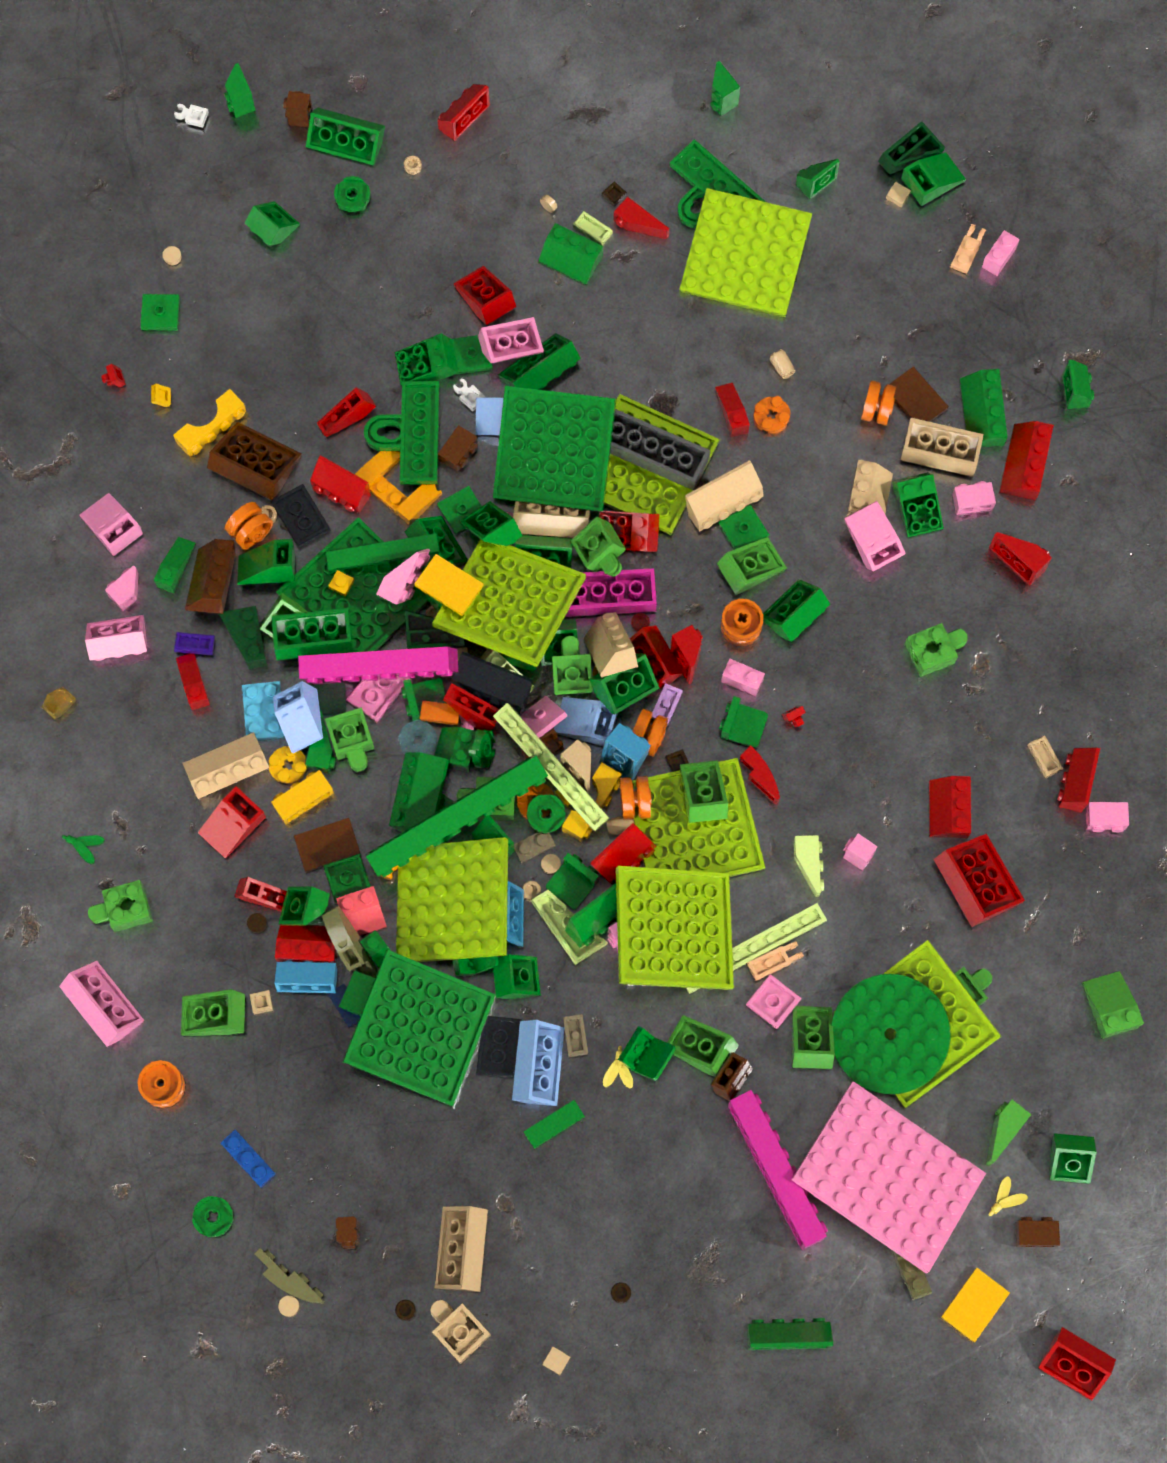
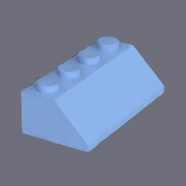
M539 1020L520 1021L512 1095L513 1101L526 1104L557 1106L564 1027Z

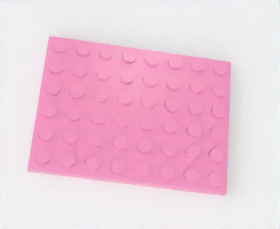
M853 1081L791 1180L927 1274L930 1272L986 1173Z

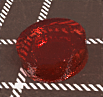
M637 613L631 619V627L635 632H638L642 627L650 626V619L644 613Z

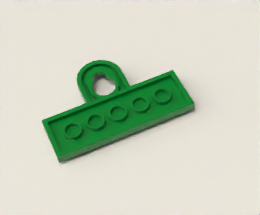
M695 139L669 162V166L693 186L681 198L678 204V217L684 225L690 228H696L700 212H691L690 208L696 199L704 198L707 188L766 202Z
M402 381L401 414L374 416L364 427L366 443L372 449L377 451H400V485L438 484L439 381ZM394 426L399 428L401 433L395 439H387L384 436H379L377 431L382 427Z

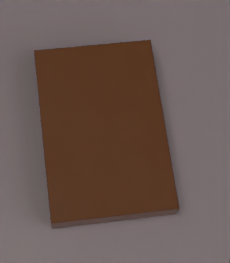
M914 366L889 384L896 386L895 402L909 418L931 422L949 408Z
M349 818L294 835L305 873L322 868L323 865L361 854Z

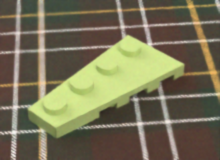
M549 890L532 899L531 903L575 965L608 944L604 938L597 935L595 936L596 940L592 944L579 948L565 931L569 919L575 913L573 914Z

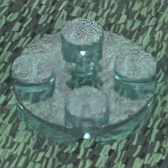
M414 720L406 724L399 735L402 752L404 754L405 752H421L431 755L437 746L435 729L427 722L421 720ZM422 736L421 740L423 742L421 744L419 742L415 744L414 737Z

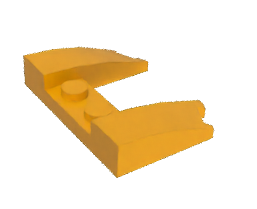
M380 451L363 465L355 475L367 481L370 492L410 526L442 495V491H437L435 484H422L409 497H406L384 478L400 461V452Z

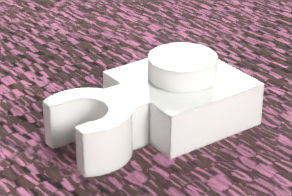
M183 104L177 105L178 110H182V112L174 113L176 119L182 120L185 118L186 124L203 128L209 113L208 109L195 105H190L188 109Z
M461 378L460 383L463 387L458 388L456 385H453V389L457 394H462L460 400L473 412L476 409V398L486 397L474 385L468 388L467 382Z

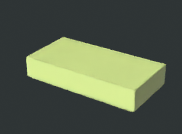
M585 211L573 223L575 229L602 246L613 234L612 229Z

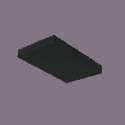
M304 484L270 501L298 549L331 531Z
M496 1016L487 1017L480 1036L476 1075L514 1079L519 1026L522 1019Z

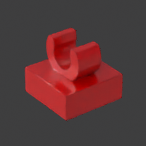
M114 364L106 366L107 373L101 376L103 383L107 382L108 386L114 384L119 388L126 385L119 367Z
M798 705L784 712L782 716L784 721H792L794 727H799L804 724L801 715L806 712L803 706Z

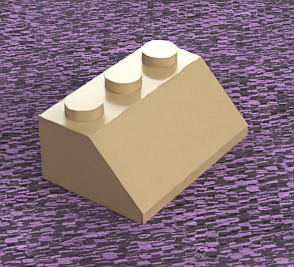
M858 460L847 516L875 501L879 503L883 512L886 513L893 473L877 463Z
M577 739L561 754V763L590 795L591 748L585 742L581 743Z

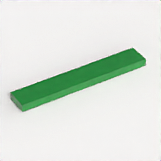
M435 533L326 552L328 570L336 571L407 559L416 552L430 549L428 555L440 553L438 535Z

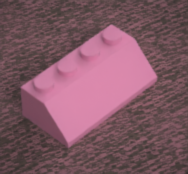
M98 961L70 972L59 986L106 1046L120 1041L144 1021Z

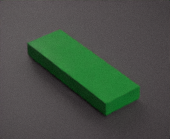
M573 1100L523 1132L532 1147L536 1149L585 1118L576 1101Z

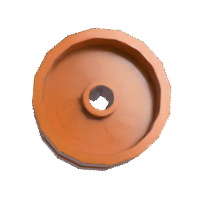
M871 380L861 420L872 421L876 411L878 412L877 424L887 425L889 414L891 415L895 401L896 386L887 384L881 395L879 394L880 382Z
M249 502L231 515L224 529L232 538H236V543L242 549L247 550L257 545L267 536L273 527V521L267 514L262 513V509L256 502Z
M748 599L731 601L722 613L721 632L723 637L729 643L736 646L750 645L759 638L763 626L761 608L755 602Z
M642 709L633 733L648 741L651 745L648 755L654 757L665 736L669 718L658 715L653 724H651L653 712Z
M637 776L636 789H633L630 777L620 778L623 820L634 819L635 807H637L640 819L651 818L650 806L652 803L648 776Z
M162 1060L146 1065L140 1072L137 1082L142 1097L148 1103L159 1108L171 1107L179 1102L184 1095L186 1087L184 1076L179 1069L170 1062ZM159 1083H164L163 1086H161V1087L158 1086Z

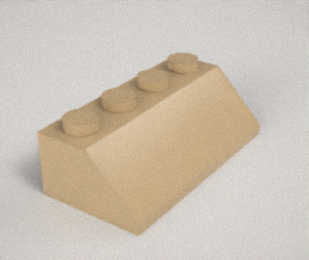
M910 418L900 460L973 477L984 434Z
M749 460L685 495L688 516L699 532L703 529H708L714 523L726 519L734 512L741 511L745 506L759 501L763 497V487Z
M521 501L515 502L513 518L522 535L530 534L558 538H574L589 524L590 510Z
M606 613L603 616L597 617L583 640L600 676L605 677L638 667L634 646L617 613Z
M254 732L183 763L198 799L269 768Z
M472 1206L443 1207L435 1289L480 1292L488 1209Z

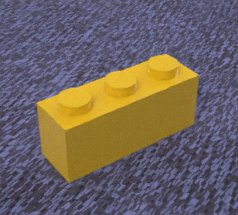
M320 770L309 773L305 780L292 784L289 787L290 790L277 794L273 801H271L285 825L334 794L331 785Z

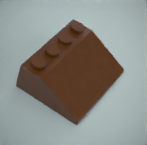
M237 422L209 452L207 468L273 500L281 491L301 458L302 453Z

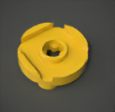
M289 746L277 749L269 758L271 776L277 782L286 785H292L301 781L307 770L305 765L306 757L301 750L292 753ZM286 761L293 762L290 770L283 768Z

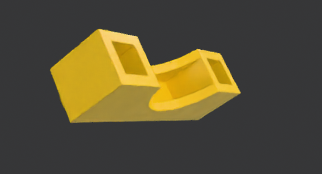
M231 389L216 399L218 410L213 421L204 426L186 424L173 435L175 442L189 457L198 454L203 446L213 442L220 432L226 431L231 426V423L244 416L246 412L245 405Z
M604 763L600 764L592 777V784L598 794L595 802L601 809L604 806L608 807L613 799L611 795L614 790H619L620 778L622 777L620 772ZM574 810L571 811L562 825L564 833L581 843L585 838L588 839L593 831L581 815Z

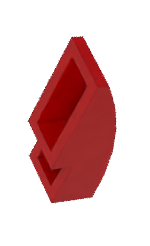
M750 745L740 755L739 761L751 771L748 780L774 804H777L780 795L773 774L761 755Z

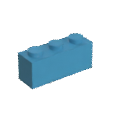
M289 960L277 962L275 974L277 992L336 993L338 977L336 963L292 962Z

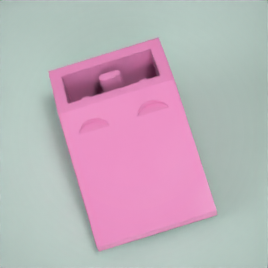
M110 493L79 515L112 556H115L143 534L138 523Z
M877 501L844 518L867 569L875 571L906 554L899 537Z
M430 549L416 552L386 575L378 589L377 595L396 605L408 599L410 600L415 591L413 589L414 584L422 574L423 565L426 566L430 559L428 555Z

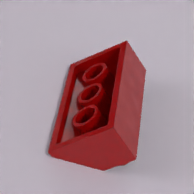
M1038 421L1014 424L1000 493L1036 501L1040 493L1054 425Z

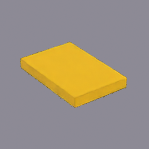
M435 554L414 584L415 587L461 616L464 615L484 586L482 582Z
M976 1268L941 1318L975 1343L1010 1292Z

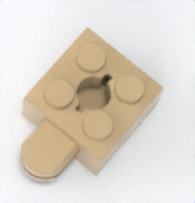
M438 1300L431 1306V1315L440 1324L432 1333L460 1364L491 1336L463 1303L455 1311L443 1300Z

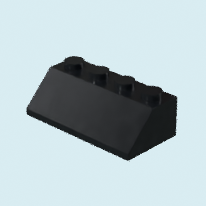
M462 651L458 660V672L453 673L450 685L453 683L498 709H501L508 703L521 717L528 703L533 680Z

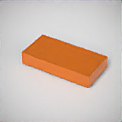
M422 701L420 721L458 726L460 715L448 704Z

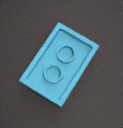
M280 681L242 685L246 735L254 732L257 741L285 738L275 715L273 696L281 693Z

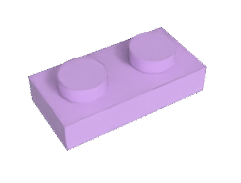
M665 683L653 710L652 720H655L656 716L662 715L669 718L668 726L683 690Z

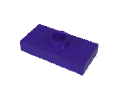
M177 632L174 651L213 655L215 636Z

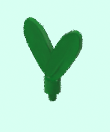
M62 835V838L67 843L72 844L79 855L90 864H94L95 859L86 846H97L105 841L103 837L98 835L78 838L71 835Z

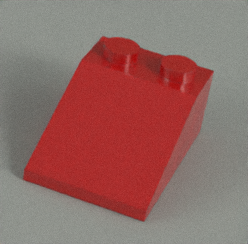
M485 266L478 268L453 283L475 315L486 325L516 308L512 291Z
M999 532L994 535L989 546L996 555L1029 585L1046 571L1052 559L1050 553L1039 545Z

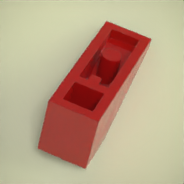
M629 197L614 211V222L617 226L623 227L627 231L663 239L669 237V228Z
M733 382L715 387L730 437L749 433L750 423Z
M356 387L321 418L317 425L324 436L328 437L363 419L376 405L367 392Z
M190 653L177 657L176 661L183 687L192 711L210 705L195 654Z
M451 683L443 700L473 727L479 730L491 731L497 722L493 716L500 709Z
M245 877L240 878L234 897L282 912L287 891L256 879Z

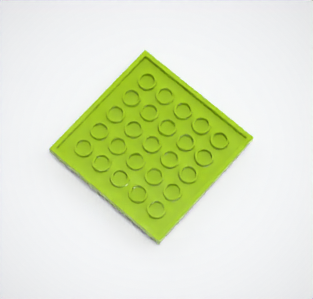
M707 188L682 278L680 292L786 317L812 213Z
M621 394L616 399L615 409L710 450V461L720 439ZM610 454L604 505L619 512L660 514L659 530L672 535L687 506L685 495L694 490Z
M480 539L463 571L484 584L483 588L463 616L443 604L432 622L433 627L538 667L584 583L586 574L510 545H498L484 542Z
M738 758L718 762L728 800L727 819L689 823L680 770L648 777L652 803L650 806L651 818L640 819L637 807H635L634 824L642 829L657 846L650 857L643 859L645 868L729 873V877L765 869ZM633 780V789H636V780Z
M507 838L442 843L436 847L431 845L426 848L427 852L419 857L414 855L409 858L410 862L402 867L398 865L397 954L417 962L507 955Z
M617 866L619 984L732 990L734 988L729 873Z
M929 940L925 941L883 973L911 977L929 987L943 1003L951 1025V1042L948 1056L940 1071L925 1085L906 1093L895 1094L905 1108L1002 1037ZM893 1028L887 1029L885 1033L886 1038L893 1040L896 1037V1031Z

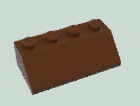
M214 539L198 549L185 606L186 611L223 614L236 556L234 540Z

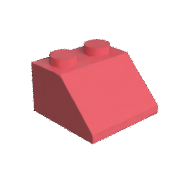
M374 886L336 898L339 907L359 936L387 928Z

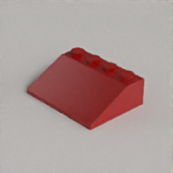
M987 833L946 849L933 859L971 927L981 924L1025 901Z

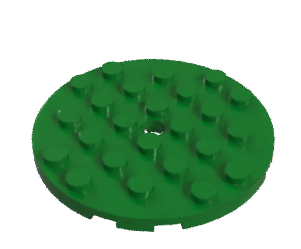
M881 974L859 982L843 996L832 1019L834 1053L840 1066L857 1084L877 1093L901 1094L925 1085L940 1071L948 1056L951 1042V1025L947 1011L938 996L929 987L911 977L899 974ZM889 1028H893L896 1031V1037L893 1040L886 1038L885 1033Z

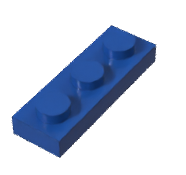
M236 1130L221 1142V1145L260 1188L276 1174Z

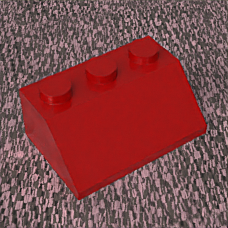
M473 84L470 88H466L458 100H454L446 112L440 114L438 117V129L455 142L490 106L489 87L487 85Z
M319 456L310 479L312 489L318 494L323 493L327 495L334 503H341L346 510L350 512L355 511L359 514L371 497L368 482L325 457Z
M657 625L642 627L629 638L634 646L635 653L646 654L659 689L663 688L665 683L671 684L684 673Z
M693 625L673 634L670 648L683 670V676L688 684H691L701 651V639H703L698 629L695 630Z
M1074 748L1071 753L1067 754L1065 764L1068 767L1067 771L1063 772L1061 782L1064 783L1063 790H1059L1057 800L1060 801L1059 807L1080 813L1085 809L1090 799L1100 748Z
M948 776L929 780V837L968 838L971 834V776Z
M632 823L590 864L610 884L614 885L616 883L617 866L639 867L640 862L644 858L650 857L657 846L642 829Z
M280 925L275 949V959L277 962L289 960L292 962L336 963L337 951L325 926Z
M1061 1327L1038 1368L1088 1399L1093 1400L1112 1374L1116 1359Z

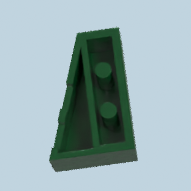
M921 121L881 155L878 162L889 174H893L920 159L943 153L946 147Z
M257 607L224 611L223 614H219L247 667L254 669L268 666Z
M405 610L407 649L465 646L463 638L433 627L432 622L435 617Z

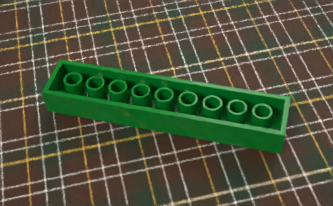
M532 755L366 853L365 856L376 875L386 877L393 872L392 868L399 865L402 867L408 864L410 857L423 855L427 852V847L431 845L436 847L444 842V837L457 835L461 832V827L465 825L470 827L478 822L477 818L481 815L487 817L495 812L494 808L498 805L504 807L512 802L511 798L517 795L520 797L529 792L528 788L534 785L537 787L546 782L545 778L548 774L537 755Z

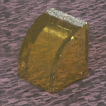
M61 687L47 694L42 708L54 719H57L73 705L76 698L64 687Z

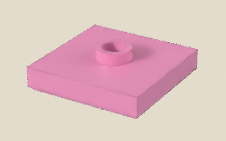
M544 696L521 715V718L539 738L567 717L566 712L547 696Z
M770 974L749 999L746 1006L777 1030L801 1001V997Z

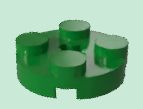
M346 177L334 189L335 201L341 210L347 212L363 211L370 201V188L359 177ZM351 191H354L355 194H357L354 197L348 196V194H351Z
M477 730L473 745L469 747V756L472 757L473 764L477 768L486 769L485 767H489L493 762L496 749H492L493 743H496V738L492 731Z
M554 795L536 796L528 805L526 814L528 823L534 830L543 834L558 830L565 820L564 804ZM544 809L546 811L549 809L551 817L543 818L541 810Z
M213 1196L201 1199L195 1205L192 1222L196 1230L209 1238L225 1234L234 1221L233 1210L230 1204L222 1198ZM211 1211L213 1213H218V1216L216 1217L217 1220L215 1222L212 1220L208 1221V1218L210 1217L209 1213Z

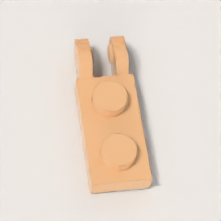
M971 224L967 235L964 236L950 268L965 274L968 273L986 231V229L982 228L977 240L972 238L971 235L974 233L976 226L974 224Z
M797 942L784 947L781 946L748 962L747 966L755 981L773 974L804 957L802 952L796 953L789 958L786 952L798 946Z

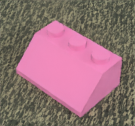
M534 317L483 327L478 334L482 352L490 363L544 352Z
M144 615L87 623L85 642L89 659L100 661L108 657L120 658L128 654L139 655L147 652Z

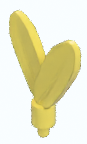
M618 1046L616 1060L611 1064L603 1078L604 1087L610 1086L618 1073L624 1085L628 1088L633 1087V1078L629 1069L618 1060L622 1053V1046Z
M1005 1177L1001 1181L996 1203L990 1208L989 1216L997 1214L1002 1208L1020 1205L1028 1199V1196L1022 1193L1008 1197L1011 1188L1010 1177Z

